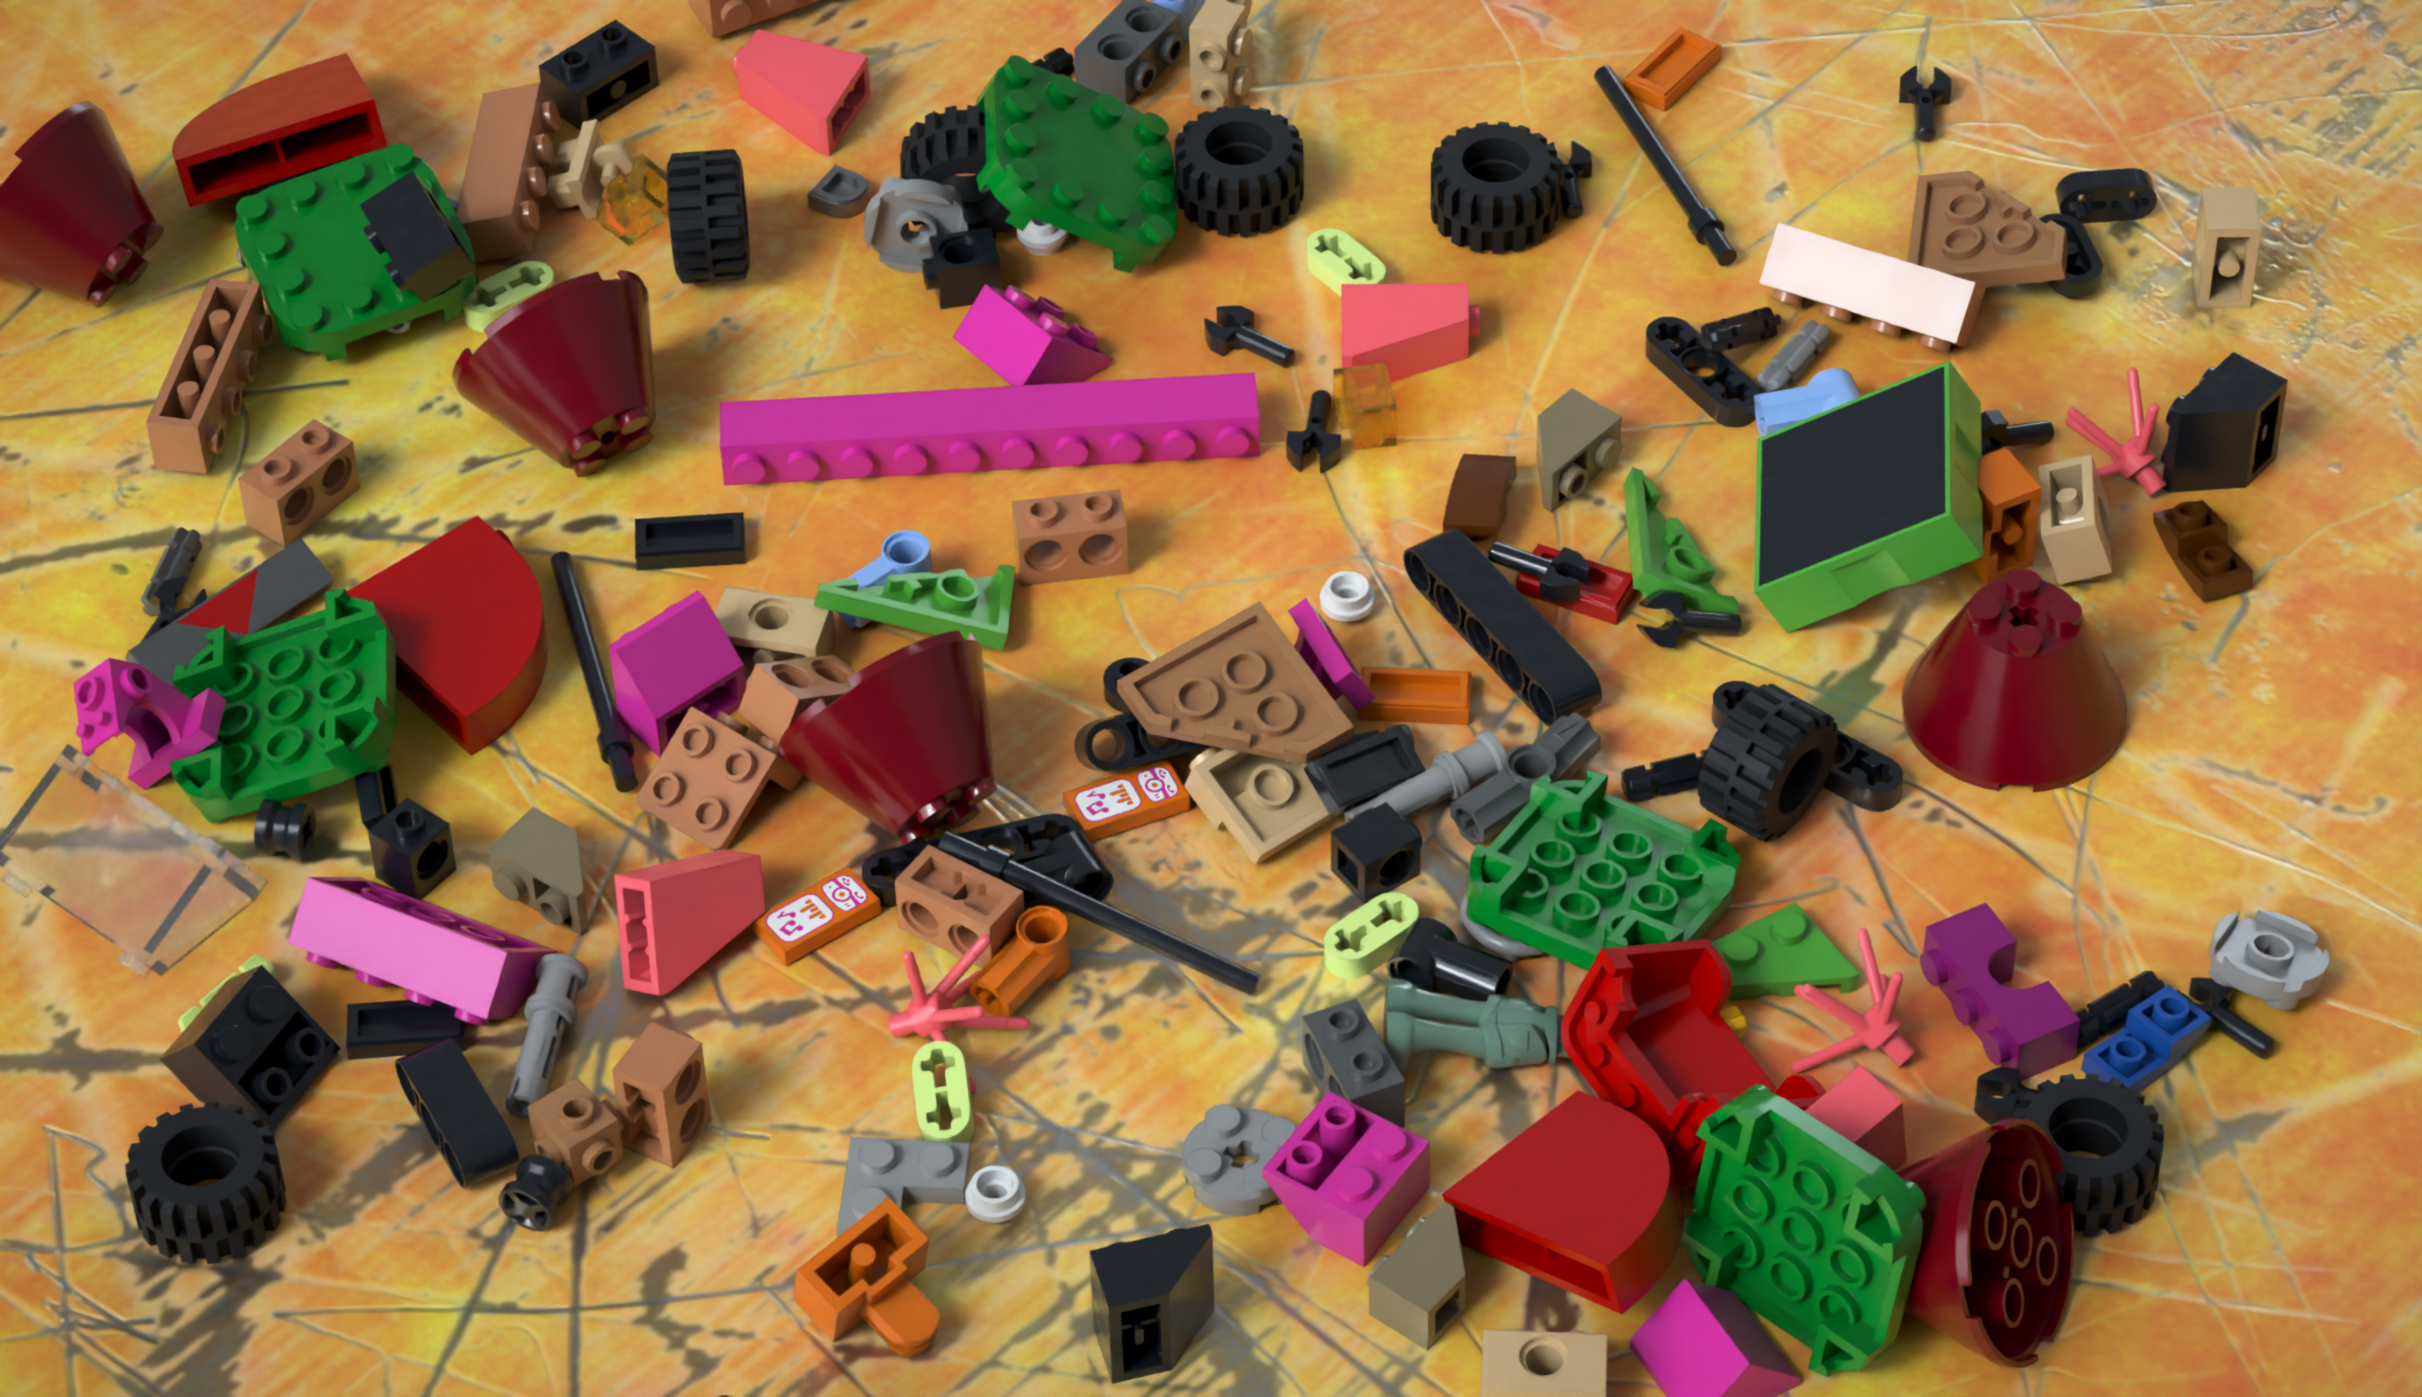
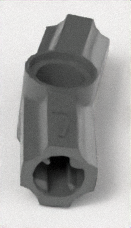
M1574 712L1567 717L1561 716L1533 744L1521 745L1511 750L1506 757V768L1451 803V818L1459 828L1460 835L1473 845L1477 842L1485 843L1503 831L1529 802L1531 784L1546 774L1550 777L1551 783L1570 780L1600 751L1601 737L1593 730L1590 721Z

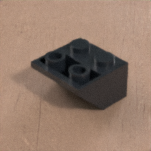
M2232 352L2217 367L2212 366L2207 369L2199 384L2186 396L2181 395L2177 397L2167 413L2166 423L2169 425L2167 444L2161 455V463L2164 464L2163 480L2167 485L2162 489L2172 493L2246 488L2276 459L2288 380L2235 352Z
M260 965L227 980L163 1054L160 1060L199 1101L203 1103L219 1102L220 1108H227L230 1104L243 1107L244 1116L253 1112L262 1119L263 1127H269L272 1130L341 1048L263 965Z
M1209 1224L1188 1229L1178 1228L1166 1234L1131 1242H1117L1104 1248L1089 1251L1093 1328L1112 1384L1172 1370L1215 1310L1213 1235Z

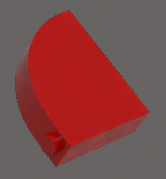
M347 53L267 78L218 101L193 118L180 131L173 143L172 154L187 203L191 208L388 145L374 99Z
M478 515L347 591L350 597L368 600L369 602L373 600L391 627L396 643V688L471 756L497 740L510 729L525 713L535 698L544 677L548 656L544 612L538 583L531 568L513 547L508 536L499 529L496 531L492 529Z
M1579 1090L1442 1194L1444 1201L1454 1207L1460 1244L1620 1314L1630 1309L1660 1280L1670 1266L1683 1235V1205L1669 1157L1658 1134L1635 1114L1616 1106L1610 1101L1601 1100Z

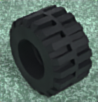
M967 105V110H957L956 106L945 107V113L939 115L934 111L925 115V123L916 122L910 128V136H905L902 142L900 178L904 180L923 179L956 187L962 195V203L967 210L968 231L991 227L993 238L995 239L996 232L1000 231L1006 234L1014 228V226L1005 222L1011 212L995 198L990 190L985 193L979 192L976 177L986 164L985 112H980L979 106ZM964 173L976 174L973 176H956V174ZM911 221L914 226L927 225L921 221Z
M1239 105V108L1223 106L1218 107L1217 111L1212 113L1205 111L1197 115L1198 121L1189 120L1183 126V133H1178L1175 140V189L1178 207L1184 210V216L1190 222L1198 221L1199 228L1206 231L1218 230L1219 235L1229 236L1230 233H1238L1241 237L1251 236V232L1259 231L1263 234L1272 231L1273 225L1282 226L1289 221V215L1297 213L1300 208V201L1303 200L1304 195L1303 140L1299 138V131L1295 125H1288L1287 118L1281 114L1271 115V110L1262 107L1251 109L1250 105Z
M1487 122L1476 123V127L1469 128L1465 126L1456 130V136L1447 135L1441 141V147L1435 148L1431 162L1430 209L1433 223L1438 224V231L1443 237L1451 236V242L1459 247L1467 245L1470 246V251L1480 253L1483 250L1492 251V254H1504V250L1510 249L1517 252L1524 250L1526 244L1536 245L1542 241L1543 234H1550L1555 228V221L1559 217L1561 164L1560 159L1557 158L1556 148L1553 144H1547V138L1542 134L1530 133V128L1522 125L1517 127L1509 126V122H1498V124L1488 125Z
M735 149L672 153L667 164V196L672 253L677 276L682 284L745 279L750 268V250L745 185L740 157Z
M1770 683L1768 686L1764 684L1757 687L1731 710L1718 728L1708 747L1699 776L1698 796L1700 797L1699 802L1701 806L1760 841L1770 842L1776 837H1781L1808 811L1829 775L1838 741L1837 723L1834 722V718L1775 684Z
M2073 1074L2060 1076L2059 1083L2056 1084L2050 1080L2038 1084L2037 1094L2028 1092L2021 1099L2020 1108L2015 1109L2013 1118L2028 1119L2037 1123L2046 1131L2056 1146L2064 1166L2063 1172H2055L2060 1200L2072 1202L2074 1230L2083 1231L2084 1236H2097V1232L2100 1229H2105L2109 1234L2122 1230L2123 1221L2133 1225L2141 1219L2142 1210H2149L2154 1201L2164 1146L2163 1125L2158 1124L2159 1114L2154 1106L2144 1105L2145 1096L2136 1089L2127 1092L2123 1089L2124 1083L2113 1078L2108 1083L2098 1080L2099 1075L2086 1074L2085 1079H2075ZM2068 1152H2089L2100 1156V1158H2084Z
M205 1102L204 1107L193 1108L191 1103L180 1106L181 1112L174 1115L165 1112L156 1118L157 1125L155 1127L145 1126L138 1134L140 1143L131 1144L127 1153L129 1163L125 1164L127 1182L139 1230L142 1229L146 1242L150 1246L158 1245L160 1254L168 1258L180 1254L181 1262L194 1264L198 1258H206L207 1264L220 1263V1257L230 1254L235 1259L245 1254V1247L249 1245L258 1247L266 1241L265 1231H275L281 1222L279 1213L284 1212L286 1206V1189L277 1145L270 1128L263 1127L262 1119L253 1112L244 1116L243 1107L230 1104L227 1108H220L219 1102ZM221 1179L209 1185L192 1186L205 1180Z

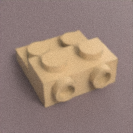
M1206 0L1189 27L1192 106L1217 111L1218 107L1223 106L1233 108L1240 96L1245 97L1247 95L1253 76L1252 68L1247 67V58L1253 42L1252 31L1250 28H1247V18L1251 10L1252 0Z
M1211 747L1199 754L1189 765L1191 772L1184 784V788L1216 830L1224 826L1227 827L1254 865L1259 864L1336 817L1330 816L1306 775L1304 768L1307 764L1229 749L1219 751L1217 747Z

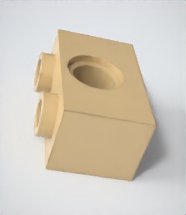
M2255 187L2201 188L2191 263L2197 308H2250L2261 236V223Z
M2092 454L2039 466V485L2042 487L2040 498L2041 538L2058 584L2089 580L2096 576L2112 573L2109 501Z
M725 587L715 616L744 664L745 677H749L753 672L755 664L831 655L836 641L833 611L815 607V599Z
M1516 1328L1505 1330L1483 1329L1480 1397H1606L1607 1334H1590L1581 1331H1568L1565 1333L1524 1331Z

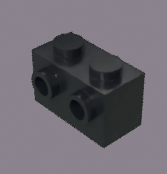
M616 19L539 65L540 82L548 101H554L559 110L560 117L580 131L583 122L594 119L600 122L659 86L655 46Z
M413 170L360 204L370 222L363 230L380 255L384 252L388 253L392 261L386 264L385 268L401 292L410 288L424 304L476 270L475 265L434 195Z

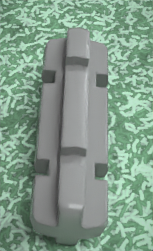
M1808 320L1796 332L1797 335L1791 337L1770 361L1771 363L1766 365L1757 375L1759 382L1757 386L1760 394L1786 390L1790 387L1789 384H1792L1816 358L1814 355H1818L1829 343L1827 337L1829 329L1825 324L1819 325L1815 320Z

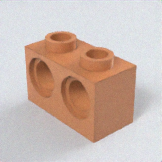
M315 419L238 478L247 526L285 548L360 489L353 441Z
M1120 489L1012 501L1014 548L1021 586L1129 574L1127 523Z
M835 655L755 664L753 672L747 680L746 690L738 713L778 745L787 728L815 701L823 698L828 706L851 690L852 686L847 678L856 672Z
M929 844L895 880L898 927L959 958H962L982 935L988 934L991 937V943L973 963V965L981 969L1016 935V922L1020 915L1025 912L1022 890Z
M651 1021L612 1069L617 1109L624 1124V1129L621 1131L622 1145L626 1149L674 1168L711 1121L702 1043L695 1040L689 1034L680 1030L673 1031Z

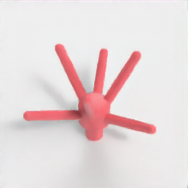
M2131 367L2127 371L2134 438L2121 446L2074 407H2070L2067 410L2069 417L2066 419V425L2111 456L2113 464L2097 468L2101 479L2120 473L2123 474L2126 480L2134 476L2148 496L2151 497L2167 485L2151 464L2157 457L2149 448L2159 406L2156 403L2150 404L2144 419L2138 370Z
M1866 928L1858 929L1857 937L1874 1004L1860 1015L1811 984L1795 986V995L1852 1026V1031L1855 1035L1792 1063V1072H1803L1863 1045H1866L1871 1051L1880 1047L1898 1067L1915 1053L1916 1050L1896 1030L1901 1025V1022L1893 1014L1902 985L1903 974L1901 972H1894L1889 985L1888 977L1885 974H1879L1869 932Z
M988 934L982 935L936 988L926 994L914 953L910 950L903 953L902 957L914 999L909 1002L908 1010L888 1018L889 1030L895 1038L916 1032L922 1038L931 1036L934 1041L949 1042L944 1031L952 1027L1027 1029L1030 1026V1021L1023 1017L983 1016L985 1009L979 1005L953 1008L952 1006L953 1003L969 992V982L981 971H976L951 989L991 943V937ZM969 1076L970 1090L972 1094L976 1091V1086L972 1081L971 1077Z

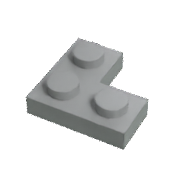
M851 1137L836 1230L837 1237L888 1197L902 1211H904L905 1201L965 1204V1191L971 1161L970 1143Z

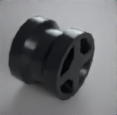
M264 799L259 807L255 822L254 844L256 852L259 855L267 856L274 855L277 851L287 852L292 859L305 860L311 851L315 835L316 820L313 805L297 803L293 807L283 806L279 800Z
M529 1155L524 1157L515 1171L516 1181H511L505 1185L498 1200L503 1212L513 1222L532 1231H544L549 1229L557 1216L556 1205H561L567 1201L574 1189V1184L569 1173L558 1163L540 1155Z

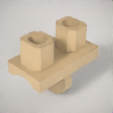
M597 119L583 122L578 139L560 142L557 158L563 173L550 176L547 185L548 194L558 210L579 206L586 220L601 217L609 187L628 182L632 178L635 169L634 157L629 151L625 150L622 144L612 143L611 145H606L601 140L599 134L601 126Z

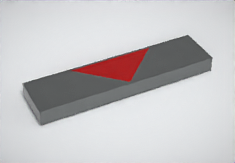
M299 538L130 649L125 659L128 662L142 665L174 689H177L172 682L176 665H183L187 668L192 659L210 644L204 634L224 625L232 638L236 639L269 628L330 588L334 579L305 542Z

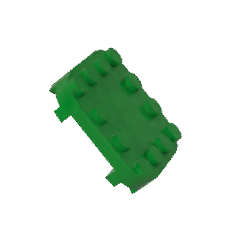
M1010 56L1006 63L990 79L977 97L975 106H979L980 112H985L986 164L976 177L979 192L985 193L990 190L995 198L1011 212L1005 222L1021 231L1026 228L1032 218H1035L1113 250L1114 269L1131 273L1138 264H1155L1175 238L1178 226L1174 156L1170 142L1165 137L1169 132V127L1165 120L1152 112L1143 114L1128 104L1119 101L1116 97L1106 93H1099L1078 84L1065 75H1057L1038 66L1031 65L1023 57Z
M398 143L390 145L385 150L365 153L268 187L255 195L245 196L237 202V218L234 227L243 267L247 266L255 284H260L263 300L277 325L279 339L289 351L298 347L304 351L326 353L327 362L347 358L346 343L440 310L446 322L463 313L462 303L473 292L475 284H479L477 268L423 304L410 288L404 292L399 290L385 268V265L392 261L387 252L380 255L363 230L370 222L360 204L413 170L434 195L476 267L471 240L433 170L423 159L414 155L410 146Z
M345 588L326 591L324 610L236 639L232 638L223 625L204 634L210 644L192 659L187 668L183 665H176L172 682L178 691L192 700L210 688L226 699L217 740L197 754L170 762L174 779L193 805L201 811L210 823H219L228 817L258 810L264 799H276L283 802L345 782L363 772H377L385 767L390 760L391 752L388 747L393 740L396 727V643L391 627L373 600L369 602L368 600L350 597Z
M1587 770L1585 781L1562 780L1551 783L1550 777L1546 774L1531 784L1529 802L1488 847L1477 843L1471 855L1466 889L1467 917L1476 924L1487 925L1493 930L1518 940L1527 946L1539 949L1587 971L1591 968L1601 948L1701 940L1730 906L1736 893L1742 856H1739L1726 840L1728 828L1712 818L1699 831H1695L1607 794L1608 775Z
M1752 1085L1742 1094L1703 1119L1696 1133V1136L1707 1143L1690 1216L1684 1219L1683 1235L1679 1247L1686 1246L1690 1261L1703 1279L1701 1283L1735 1292L1743 1304L1810 1348L1812 1354L1808 1369L1825 1377H1829L1837 1370L1861 1371L1890 1349L1898 1334L1922 1244L1923 1221L1920 1213L1926 1207L1925 1196L1915 1183L1903 1180L1884 1162L1787 1099L1773 1094L1764 1085Z

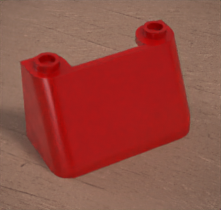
M1708 939L1601 948L1564 1014L1561 1022L1562 1044L1569 1058L1601 1100L1610 1101L1616 1106L1635 1114L1658 1134L1665 1146L1678 1189L1694 1188L1697 1186L1707 1143L1696 1136L1703 1119L1742 1094L1752 1085L1761 1084L1766 1086L1773 1094L1787 1099L1803 1111L1827 1093L1814 1077L1806 1074L1787 1077L1779 1089L1774 1086L1719 1014L1730 994L1732 977L1724 959Z

